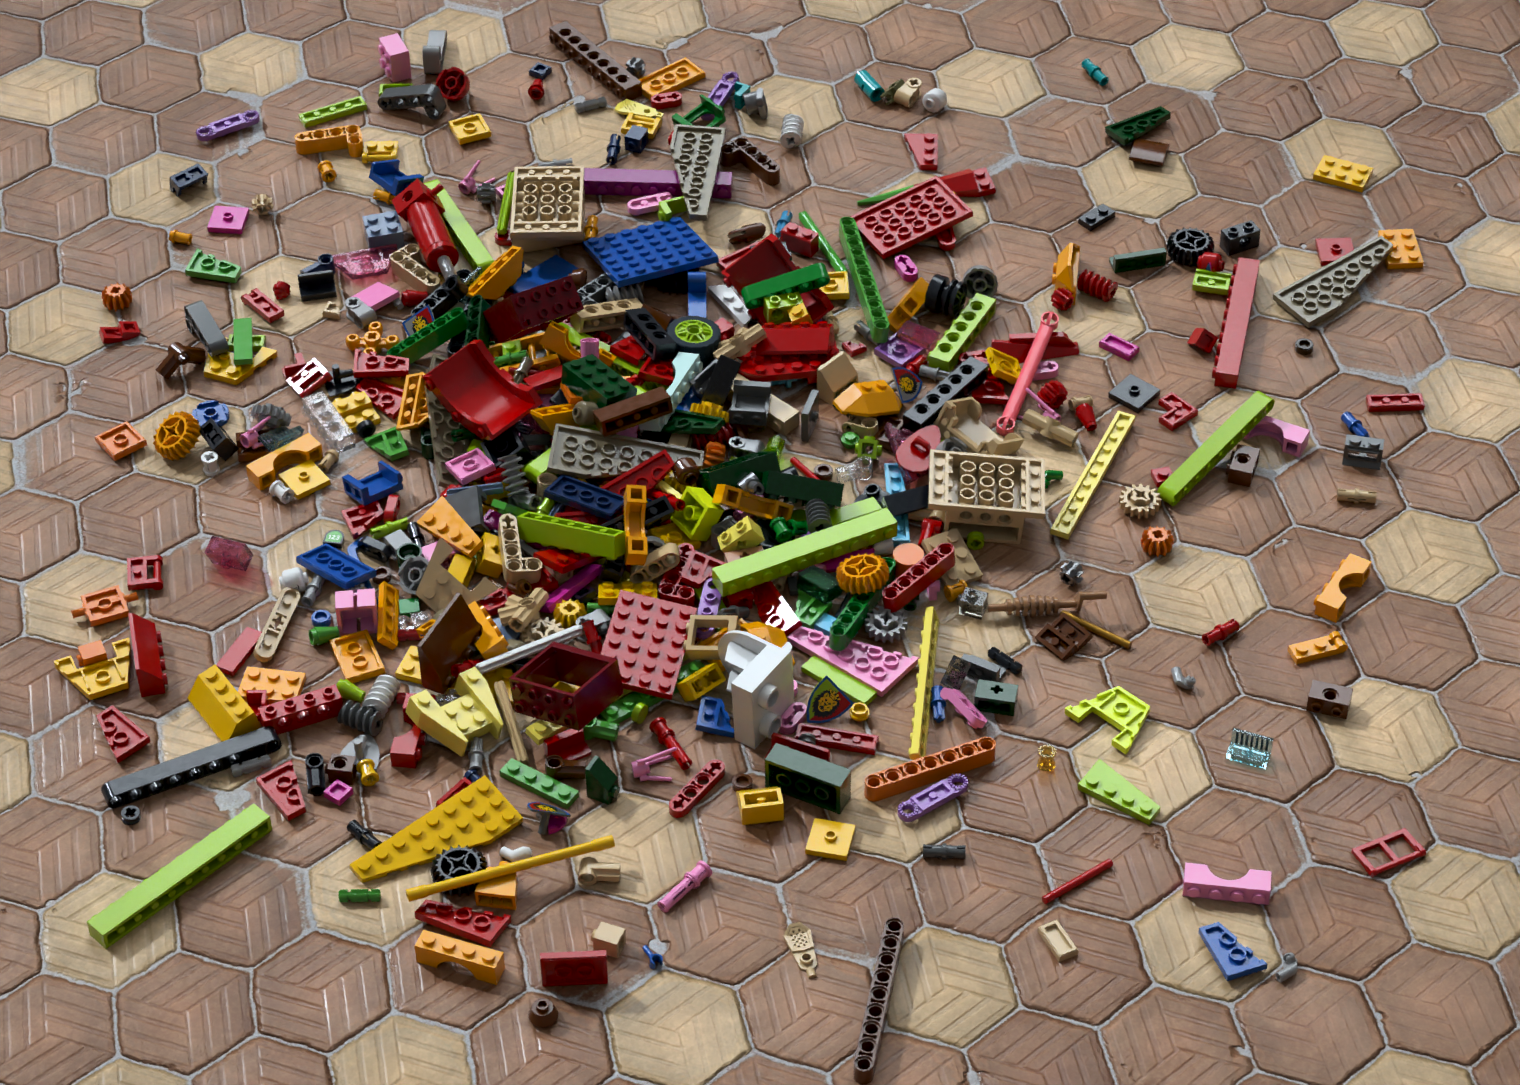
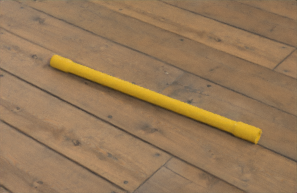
M612 835L597 838L590 842L429 885L409 888L405 890L408 902L415 901L440 892L590 852L615 847V842Z

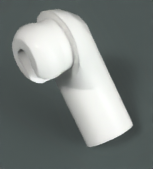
M504 846L501 848L499 855L511 862L530 858L532 850L529 847L511 850Z

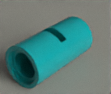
M866 70L859 71L854 77V82L873 102L881 100L880 95L885 90Z

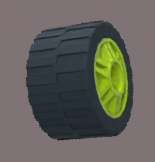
M685 316L673 320L668 325L666 332L676 342L677 346L674 359L679 352L699 354L700 361L703 363L702 371L715 360L713 352L718 349V344L721 341V330L713 321L705 317Z

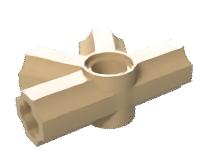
M759 323L750 329L742 327L730 339L720 341L718 349L713 352V356L717 360L721 354L732 359L747 354L751 347L767 337L766 332Z
M535 588L529 597L526 598L516 595L507 597L505 607L498 609L502 626L509 625L515 632H522L529 623L540 618L538 611L548 600V592L542 588Z

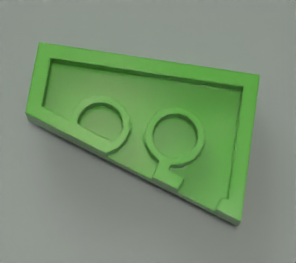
M198 248L185 269L186 276L236 283L242 273L240 266L226 260L220 261L215 259V256L212 254H203L202 250Z

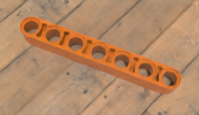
M982 737L870 774L865 778V798L872 802L880 801L949 778L952 774L955 775L957 773L958 775L959 773L988 765L995 760L996 742L993 738Z

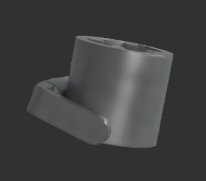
M763 88L743 94L748 115L759 113L761 120L767 119L768 107Z

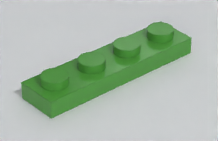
M513 758L499 771L500 777L567 810L579 797L578 790Z

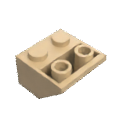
M843 351L833 356L817 369L819 398L830 405H833V400L853 383H858V373Z

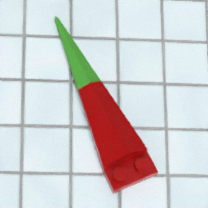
M986 167L972 171L966 169L939 177L958 197H982L996 193V188ZM915 185L857 201V205L880 203Z

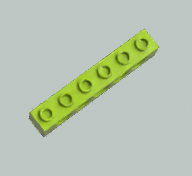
M976 293L972 299H969L967 306L961 310L959 317L953 320L949 330H946L943 338L938 340L934 350L929 352L927 357L929 367L936 369L939 367L947 372H951L958 364L959 355L967 352L995 314L996 299Z

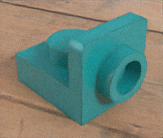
M736 81L734 84L735 108L741 110L745 106L743 94L750 93L751 89L749 85Z

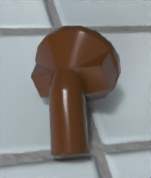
M525 579L519 580L516 585L513 583L507 585L509 591L523 598L529 597L533 592L531 584Z

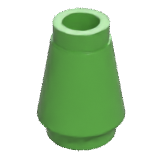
M337 626L313 627L308 632L311 645L320 646L340 636Z

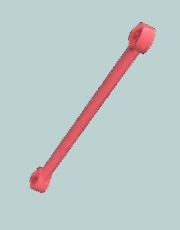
M1048 311L1041 315L1040 327L1004 412L996 423V431L1002 436L1014 432L1015 421L1027 395L1025 389L1030 388L1053 330L1058 327L1059 317L1054 312ZM1007 424L1011 425V428L1006 429Z

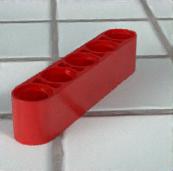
M950 543L938 545L882 591L884 609H890L891 613L897 612L950 570L956 563L954 546Z

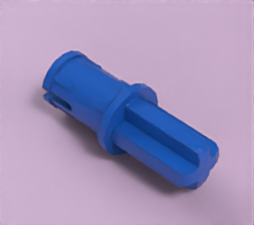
M1347 411L1342 414L1341 420L1347 425L1351 433L1357 436L1369 437L1367 430L1362 426V422L1356 420L1351 412Z
M940 685L931 688L932 701L930 706L933 709V720L936 723L945 720L946 701L940 696V692L943 689Z

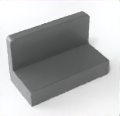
M964 653L961 657L960 672L973 678L999 682L1006 673L1005 667L977 656Z

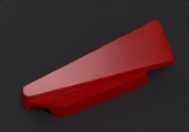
M1053 332L1041 360L1078 355V342L1070 340L1064 332ZM1037 333L1009 334V341L992 339L991 347L1016 358L1018 363H1024Z

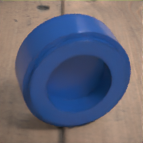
M326 610L315 611L311 615L312 625L314 627H328L331 624V614Z

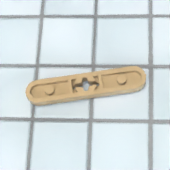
M285 587L281 591L254 648L253 654L258 661L268 662L273 658L300 600L301 595L297 589ZM281 619L280 624L277 626L276 630L273 629L277 620Z

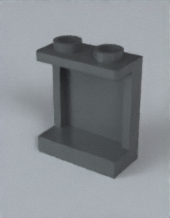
M734 380L732 405L729 408V424L767 426L771 401V382Z
M475 485L444 497L478 537L482 536L485 532L489 533V528L484 524L482 502L487 500V496L480 487Z

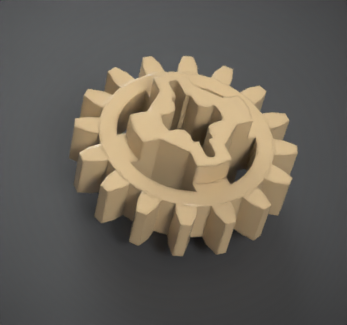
M1132 484V488L1125 487V491H1121V496H1119L1120 509H1124L1125 514L1131 513L1130 517L1137 515L1138 519L1143 515L1145 518H1148V514L1154 516L1155 511L1158 512L1161 505L1160 493H1156L1155 488L1150 490L1149 485L1143 487L1142 484H1139V487H1136V485Z
M546 617L545 620L539 618L538 621L531 622V625L528 624L522 631V641L529 644L560 632L564 628H562L561 623L556 624V619L549 621V617Z

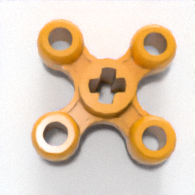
M377 321L369 324V332L365 333L363 338L357 334H349L346 337V346L349 350L355 351V348L359 349L362 347L365 348L363 353L368 354L370 351L379 354L382 348L389 350L400 343L396 335L381 338L383 326Z

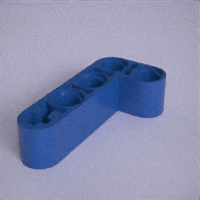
M688 272V316L707 318L706 272Z

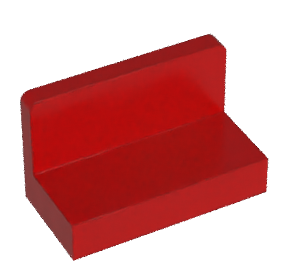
M568 729L543 740L546 757L559 755L563 760H580L591 755V750L584 741L583 729L580 731Z

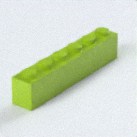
M529 511L517 516L519 539L525 540L526 543L536 542L541 543L542 546H556L560 550L570 549L574 553H589L593 557L604 556L608 560H616L619 556L625 554V531Z

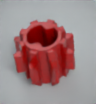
M1058 288L1051 295L1052 306L1061 311H1067L1074 303L1073 293L1068 289Z

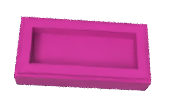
M1108 333L1099 342L1100 348L1127 361H1130L1139 352L1138 346L1111 333Z

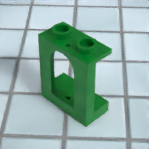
M701 94L700 105L684 117L675 113L671 118L674 127L675 124L693 125L691 123L699 117L710 113L715 118L707 126L719 127L726 121L725 110L722 106L716 105L709 97L707 98Z

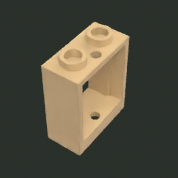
M691 615L690 623L686 624L687 640H684L683 645L689 660H720L718 646H694L697 628H728L727 632L741 630L738 616Z

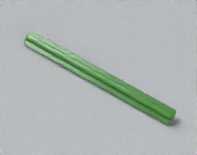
M806 211L800 212L799 219L804 227L819 233V248L835 271H847L848 273V269Z

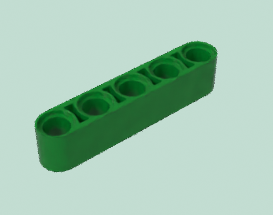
M816 263L748 285L741 290V294L746 308L756 309L764 306V297L793 292L802 294L826 286L830 282V277L825 264Z
M461 307L454 308L387 351V355L409 358V362L412 364L466 330L467 316Z

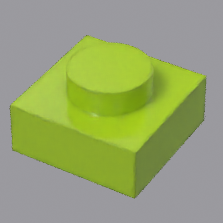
M520 339L502 343L503 355H506L508 352L516 353L522 351Z

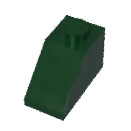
M595 755L585 768L587 797L609 805L614 798H617L620 792L618 777L599 756Z

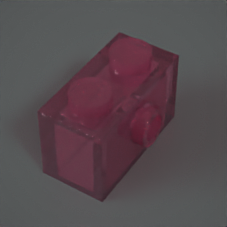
M215 536L211 537L204 552L212 563L218 564L225 569L234 568L242 571L247 570L253 557V553L246 544Z

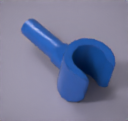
M644 945L642 949L650 959V968L655 969V961L659 962L662 966L663 957L657 953L653 954L648 946Z

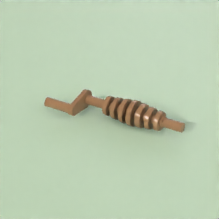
M1079 591L1075 595L1074 600H1058L1057 597L1053 596L1052 601L1049 596H1044L1043 601L1042 596L1037 595L1036 602L1034 595H1029L1028 601L1026 596H1022L1020 602L1019 598L1016 597L1013 598V603L1011 599H1006L1002 604H988L987 609L988 612L1004 611L1006 615H1012L1013 611L1015 616H1019L1021 610L1022 616L1026 617L1028 611L1030 617H1035L1036 611L1038 616L1043 615V610L1045 614H1050L1051 609L1053 613H1057L1060 608H1075V611H1081L1083 600L1107 599V592Z

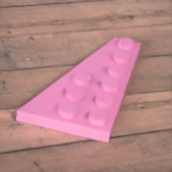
M802 626L788 636V642L810 656L814 655L877 691V695L881 697L918 664L919 657L915 656L911 658L902 656V653L896 651L894 653L886 652L881 647L852 640L846 649L834 651L829 647V636L824 635L821 631Z

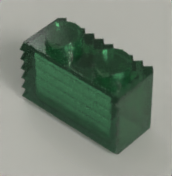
M812 564L809 568L807 567L804 571L799 572L797 589L803 590L812 598L815 597L824 605L842 595V589L837 579L823 569Z

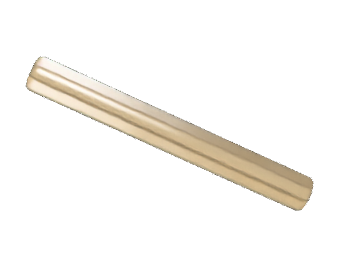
M503 681L495 682L494 689L517 761L528 764V755L505 683Z

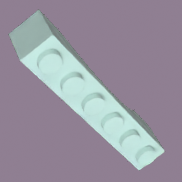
M679 352L672 362L675 379L666 392L671 397L673 413L678 404L681 403L684 395L689 391L690 381L703 369V363L700 361L699 354ZM673 413L639 425L640 430L660 432Z

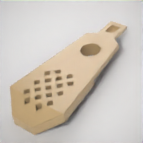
M800 922L789 924L783 935L788 948L799 968L806 971L808 979L817 977L814 970L817 967V960L811 930Z

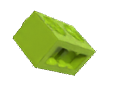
M799 292L764 297L763 314L767 323L780 324L792 322L787 310L803 303Z

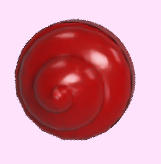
M278 281L277 284H274L273 292L277 300L286 298L290 294L291 287L289 284L283 281Z

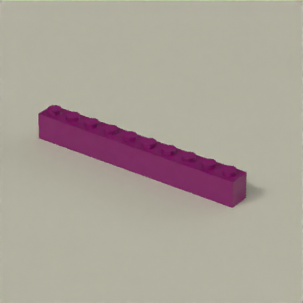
M584 168L585 194L650 196L670 192L673 197L683 196L676 170ZM717 172L712 198L732 197V172Z

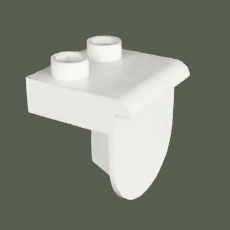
M733 630L725 633L719 640L718 653L724 668L729 673L727 691L732 693L735 740L756 749L766 737L771 739L773 732L778 733L782 724L781 715L794 703L792 645L787 641L780 648L748 632Z

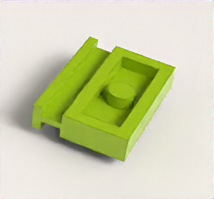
M1196 269L1192 290L1228 295L1232 274Z

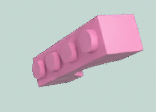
M1265 416L1243 439L1248 440L1258 435L1269 436L1281 444L1282 452L1300 457L1308 445L1310 430Z
M1185 863L1182 896L1269 905L1271 871L1250 869L1240 879L1224 880L1212 874L1205 864Z

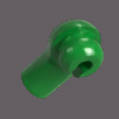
M1046 470L1045 489L1048 488L1051 480H1062L1063 472Z

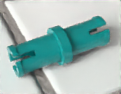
M1090 59L1083 60L1081 67L1089 73V76L1095 79L1101 86L1106 85L1109 78L1101 72V68L1095 66Z

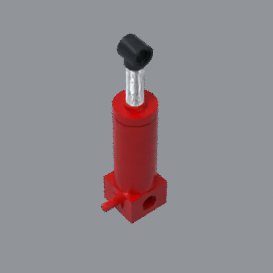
M417 178L392 199V203L397 214L409 224L429 269L442 273L445 279L444 290L456 300H460L467 295L468 286L462 282L454 269L459 259V253L441 216L445 209L437 194L444 187L438 184L431 190Z

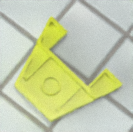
M1117 686L1097 694V697L1089 701L1087 699L1082 700L1077 706H1067L1064 714L1079 723L1091 712L1095 713L1122 731L1112 739V746L1127 754L1150 712V706L1122 687Z

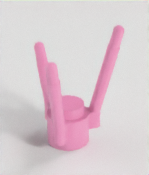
M480 160L476 162L468 175L458 184V188L462 193L469 194L472 192L474 194L477 191L478 186H475L476 181L471 176L480 164ZM492 178L484 183H492L496 179Z
M1029 388L1025 389L1030 396L1045 408L1042 409L1044 411L1043 416H1049L1059 422L1061 421L1059 414L1046 405ZM1018 415V419L1022 420L1023 416Z
M271 416L266 417L253 428L240 435V442L245 448L252 447L256 449L267 445L265 442L258 443L260 439L258 431L265 427L264 424L271 419Z
M673 747L644 759L631 762L634 778L640 777V782L646 780L672 781L671 777L647 776V774L650 773L649 765L671 759L672 756L667 754L676 751L677 748Z

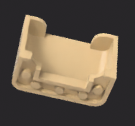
M973 397L945 401L934 423L940 429L941 440L956 437L968 447L966 448L967 453L1009 456L1017 451L1024 441L1017 433H1009L1003 440L979 420L982 407Z

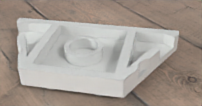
M726 285L708 286V293L741 327L748 328V323L752 319L747 313L748 309L731 287L728 288Z

